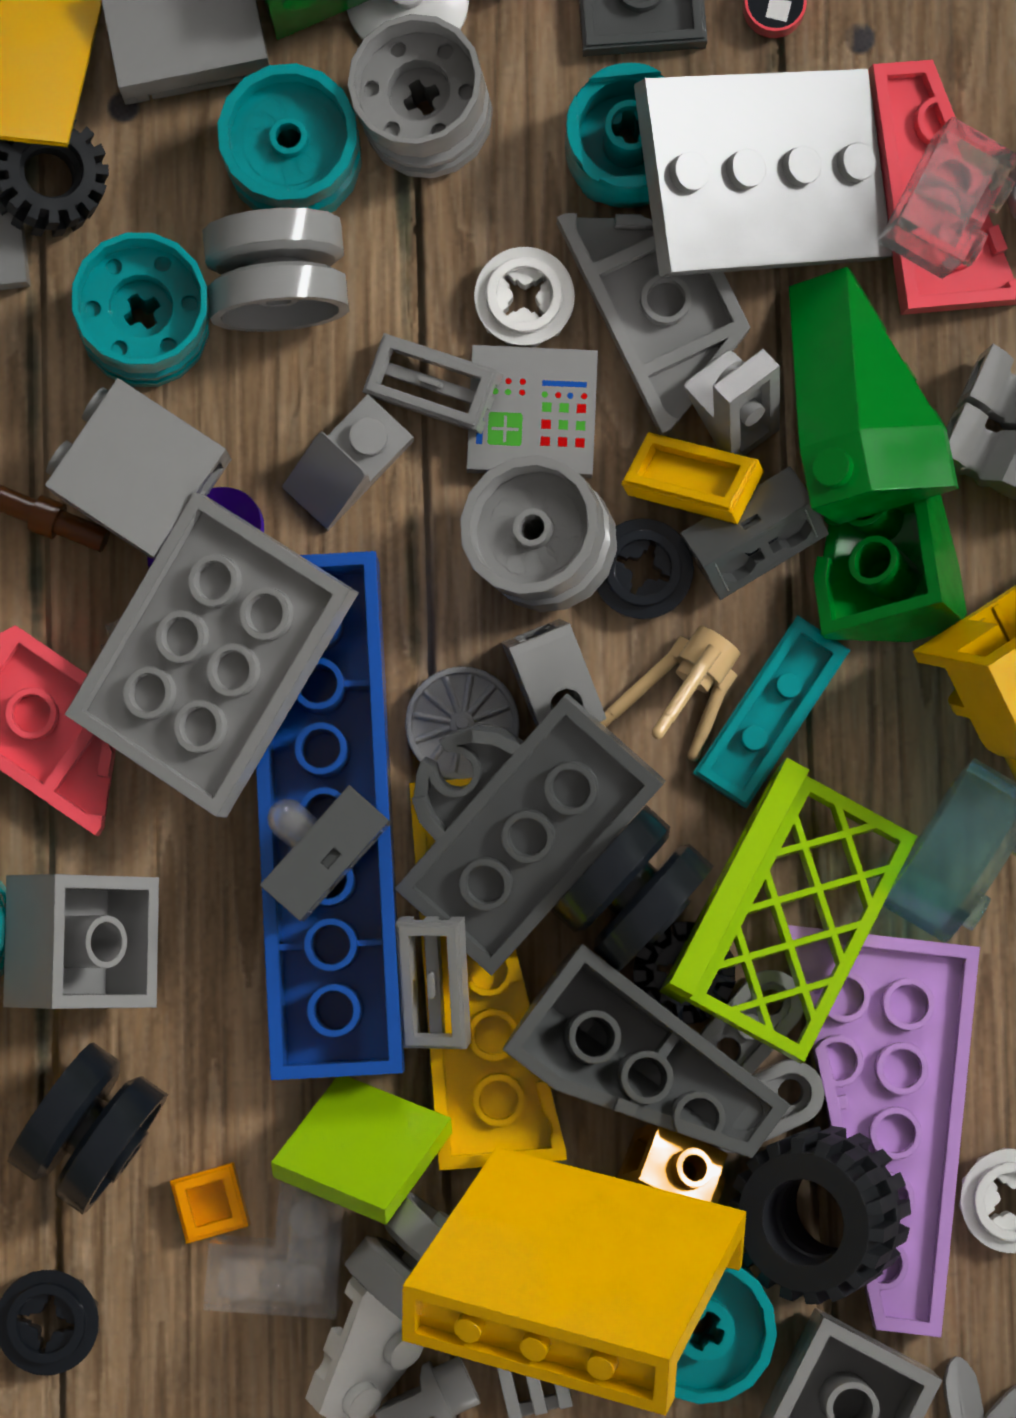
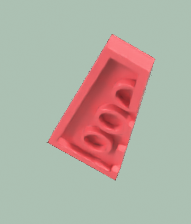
M920 60L873 64L868 69L900 315L1016 305V279H1014L1004 254L1008 247L999 225L993 226L980 194L985 189L976 167L970 168L959 141L962 132L934 61Z

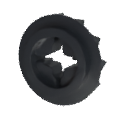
M633 519L617 525V552L609 576L597 589L601 600L622 617L651 620L673 611L687 595L694 572L692 554L683 537L669 525L653 519ZM652 545L655 547L652 555L654 557L652 568L660 572V576L669 579V581L647 579L642 587H638L636 594L630 592L633 585L631 583L633 573L629 569L624 568L625 564L616 561V559L639 561L642 554H646L649 546Z
M695 922L672 923L651 946L647 943L637 953L633 967L634 984L685 1024L703 1022L712 1015L687 1001L681 1004L659 992L667 977V973L657 971V966H668L669 963L674 964ZM730 950L724 960L734 958ZM735 966L718 971L707 994L726 1004L736 983Z
M60 1269L32 1271L24 1275L6 1290L0 1300V1347L13 1364L32 1374L56 1375L77 1366L90 1353L100 1331L98 1302L86 1288L83 1280L64 1273ZM54 1295L56 1316L66 1319V1323L74 1324V1327L68 1326L65 1329H56L51 1339L47 1341L46 1348H42L44 1338L41 1337V1326L32 1323L30 1319L22 1318V1315L30 1316L31 1314L41 1313L46 1308L47 1303L51 1301V1296Z

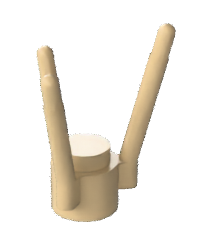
M699 626L690 640L679 636L668 654L607 708L608 710L605 711L606 719L601 721V723L605 727L609 726L676 664L680 663L675 672L684 682L652 729V736L655 739H661L696 689L707 693L711 686H713L687 754L690 761H697L709 737L724 696L738 676L731 668L741 655L740 651L723 636L704 626Z

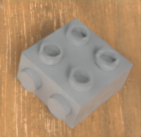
M117 378L110 390L104 387L100 388L87 404L82 415V419L87 424L72 444L66 440L55 451L46 468V473L51 475L45 486L55 496L149 558L155 560L193 492L195 491L207 496L232 459L226 448Z

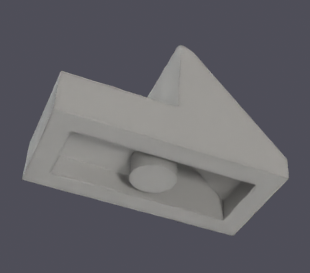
M764 349L760 350L746 362L742 361L736 353L727 351L688 379L684 384L687 396L719 450L745 456L780 430V365Z
M367 394L328 436L321 431L314 438L282 485V488L329 531L414 442V436Z

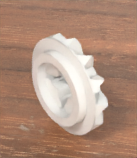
M534 247L511 248L493 257L480 272L474 292L475 309L487 333L493 334L508 346L537 347L542 342L558 336L572 315L575 300L574 285L565 266L552 254ZM507 279L514 286L518 285L523 290H527L533 285L536 287L544 281L535 298V302L539 307V313L542 315L541 317L535 311L531 313L525 307L520 308L517 312L512 311L506 315L509 311V306L513 302V293L510 290V284L506 281Z
M1002 1148L979 1157L968 1174L962 1178L961 1198L958 1206L968 1230L981 1243L999 1252L1016 1253V1216L1006 1210L1000 1214L994 1213L989 1217V1214L995 1210L994 1206L1001 1200L999 1193L996 1191L998 1187L994 1180L997 1178L999 1182L1005 1183V1185L1012 1189H1016V1149Z

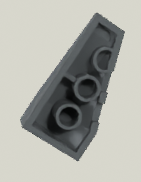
M583 944L571 949L534 998L502 1048L505 1053L553 1090L749 1158H753L791 1106Z

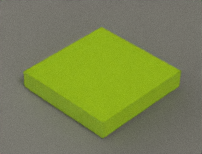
M348 1076L336 1077L271 1161L273 1178L387 1225L452 1134L451 1118Z

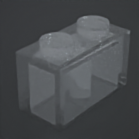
M952 116L932 136L878 242L941 279H944L961 264L969 267L975 261L987 240L988 234L980 229L989 211L996 214L1008 199L1015 185V180L1008 177V174L1016 161V153Z

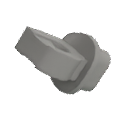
M457 1356L436 1367L433 1366L431 1361L423 1363L419 1381L420 1386L383 1403L382 1407L376 1410L374 1414L376 1418H429L431 1416L434 1418H456V1415L481 1404L461 1357Z

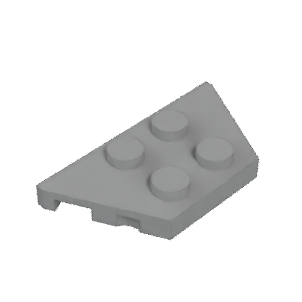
M564 213L557 217L556 224L659 435L666 436L673 430L692 405L685 391V382L725 352H734L749 333L751 327L724 272L659 277L652 219H648L641 214H616L615 218L577 217V213Z

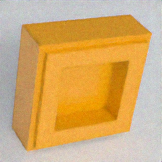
M234 1162L170 1180L186 1244L248 1227L251 1224Z

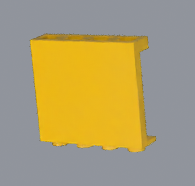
M496 1147L403 1284L402 1341L666 1416L675 1399L677 1363L726 1267L739 1271L742 1266L747 1211Z

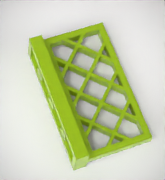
M786 758L772 773L659 992L681 1004L687 1001L801 1064L805 1062L918 836L807 776L809 769ZM807 797L831 809L838 832L807 841L799 818V813ZM846 817L860 826L849 829ZM791 830L796 844L782 848ZM874 832L896 844L885 866L864 872L852 837ZM841 841L852 875L821 884L810 849ZM799 853L810 887L778 896L770 869L775 859ZM880 876L871 894L867 880ZM855 884L863 911L857 922L835 928L824 892ZM763 885L767 900L753 904ZM813 896L824 931L792 940L781 905ZM770 908L781 944L749 953L741 925L748 914ZM852 932L844 949H842L838 936ZM827 939L835 967L829 978L807 984L795 948ZM734 941L739 956L724 960ZM784 952L796 988L763 997L752 961ZM741 964L753 1000L731 1007L707 994L718 971ZM824 988L814 1007L810 992ZM799 996L807 1023L797 1043L774 1031L766 1005ZM755 1008L760 1022L742 1012Z

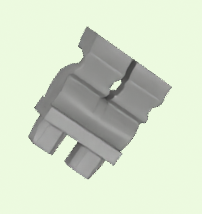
M993 343L979 355L956 405L958 409L953 412L946 429L956 476H970L975 479L978 486L991 487L998 493L1016 501V375L1012 374L1010 370L1014 359L1006 351ZM987 419L1000 423L1004 430L996 433L986 429Z

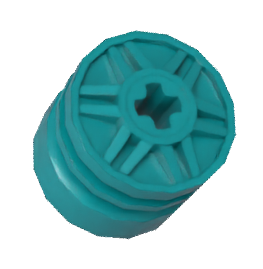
M126 232L101 242L82 260L72 283V313L89 359L107 377L114 380L119 378L131 387H159L181 378L200 360L209 339L207 285L197 261L177 242L155 233ZM141 308L147 315L153 313L155 325L146 329L141 322L134 324L132 312Z

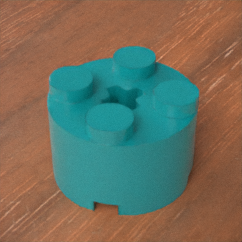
M641 63L614 64L595 73L575 95L567 114L565 156L572 177L588 199L617 208H637L650 204L634 84L645 78L664 77L661 75V71ZM624 129L631 130L633 138L638 140L637 143H625L623 137H620V131Z

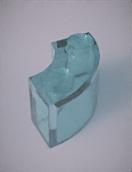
M973 758L952 781L930 821L915 841L883 907L944 943L961 926L972 931L990 903L991 898L985 895L1009 856L1011 854L1016 856V782L978 759Z

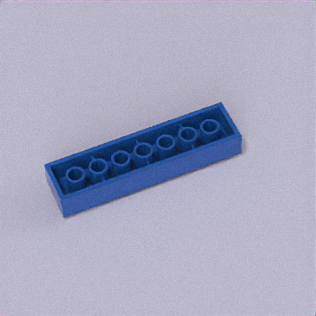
M376 551L300 555L353 588L359 594L256 767L261 883L349 785L392 824L305 921H299L262 888L271 1080L398 1074L405 1071V1052L402 1041L396 939L398 915L397 895L394 889L396 887L380 563Z

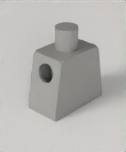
M557 619L501 642L536 727L553 709L551 703L553 696L564 689H569L571 697L599 722L606 719L605 712L570 623Z

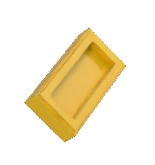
M648 432L621 485L628 496L738 525L764 470L758 459Z

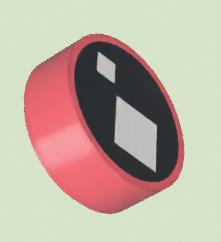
M744 0V18L749 27L757 34L767 38H781L791 34L800 25L806 10L807 0Z

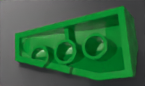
M844 267L789 286L799 448L811 509L838 524H842L959 489L947 429L916 383L917 379L909 365L901 358L886 333V327L852 271L848 267Z
M941 494L842 524H838L824 516V521L829 524V535L826 536L823 557L817 556L814 585L821 635L825 639L912 642L940 634L967 616L960 567Z

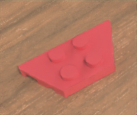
M14 625L0 633V771L95 836H99L105 827L116 749L65 715L88 674Z

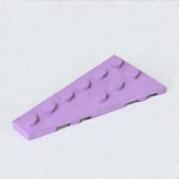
M788 925L792 940L824 931V929ZM852 932L838 936L842 949H844ZM868 934L812 1046L817 1073L822 1079L824 1088V1105L829 1127L846 1128V1138L858 1133L870 1138L871 1142L868 1150L872 1153L883 1149L892 1158L885 1167L891 1176L901 1172L906 1186L897 1190L899 1199H910L911 1214L900 1220V1224L910 1228L907 1241L896 1247L901 1253L892 1266L883 1270L881 1276L864 1286L872 1325L876 1330L941 1337L980 947ZM827 939L795 948L807 984L830 977L835 963ZM824 988L810 992L814 1007Z

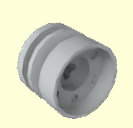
M409 14L385 21L364 37L351 59L348 89L354 111L360 124L363 126L365 135L371 147L382 161L406 176L436 178L457 172L474 159L490 135L493 107L475 47L458 27L437 16ZM428 100L434 111L423 115L422 111L417 108V105Z

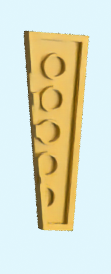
M472 778L446 780V782L454 786H465L471 782ZM409 783L416 865L436 841L419 823L411 799L414 797L415 783ZM419 911L420 920H424L425 916ZM421 936L428 1033H430L424 936ZM440 936L446 1033H452L447 936ZM516 949L492 976L467 954L471 1043L467 1049H430L434 1111L450 1117L452 1122V1134L438 1152L439 1171L483 1167L496 1147L550 1161L567 1160L566 1148L551 1088L502 1050L530 1006Z

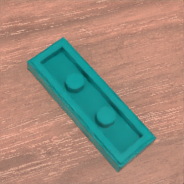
M797 615L692 775L741 808L746 809L841 666L850 649L836 640L825 639L821 635V630Z

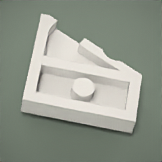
M352 1276L344 1292L353 1301L344 1328L331 1327L323 1348V1361L315 1371L305 1397L313 1408L326 1418H370L378 1410L383 1398L407 1368L418 1360L424 1348L423 1346L402 1341V1320L382 1305Z

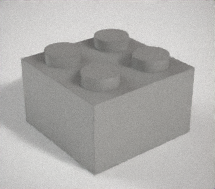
M66 874L7 875L3 1007L41 1009L157 1008L159 877Z
M815 1307L759 1418H924L943 1380L929 1367Z

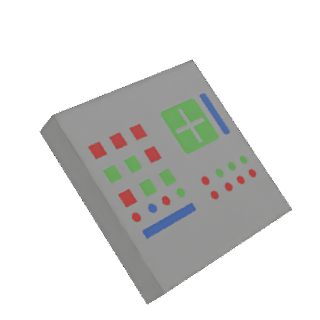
M472 345V362L498 370L503 374L499 387L495 386L492 393L494 402L491 410H486L483 421L486 424L482 434L468 430L467 473L485 474L488 470L510 458L541 455L565 462L583 478H592L598 350ZM471 378L470 389L476 391L480 380Z

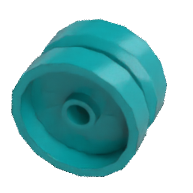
M297 63L269 65L244 77L226 97L217 122L219 151L225 163L227 174L239 198L251 209L310 208L332 213L353 192L362 167L356 114L344 90L325 73Z
M743 1264L739 1271L726 1267L700 1318L701 1320L706 1312L710 1313L711 1324L709 1328L703 1332L693 1331L677 1363L675 1398L696 1404L728 1401L751 1388L770 1364L777 1338L774 1308L760 1282L751 1270L746 1269Z

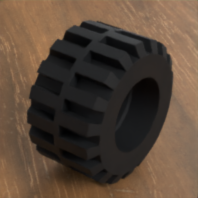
M820 1126L808 1128L766 1146L765 1150L756 1153L753 1158L746 1162L749 1170L737 1175L733 1187L741 1195L729 1200V1207L747 1211L744 1236L746 1253L743 1254L742 1262L746 1269L754 1264L761 1271L757 1280L766 1289L775 1284L780 1285L779 1297L789 1301H794L804 1295L806 1304L819 1305L828 1299L834 1302L845 1298L881 1276L883 1270L892 1266L901 1253L896 1247L907 1241L910 1230L909 1227L900 1224V1220L911 1214L910 1199H899L897 1190L906 1186L901 1172L891 1176L885 1166L892 1158L883 1149L875 1153L868 1150L871 1142L870 1138L861 1133L846 1138V1128L831 1126L822 1131ZM803 1179L824 1187L838 1203L844 1222L843 1237L838 1248L820 1243L802 1225L797 1212L796 1199Z

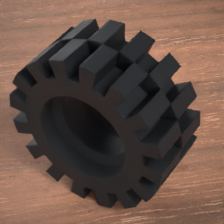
M87 126L81 133L73 128L68 147L0 140L1 215L3 216L9 211L14 216L11 222L13 226L20 230L23 223L32 226L30 235L42 237L45 230H52V237L63 236L69 227H71L73 232L82 227L85 220L91 218L100 203L107 187L105 181L109 176V165L102 164L106 154L102 144L94 147L91 143L94 133ZM39 154H52L59 157L68 165L71 171V188L66 193L55 197L43 196L29 186L25 178L24 167L26 162Z

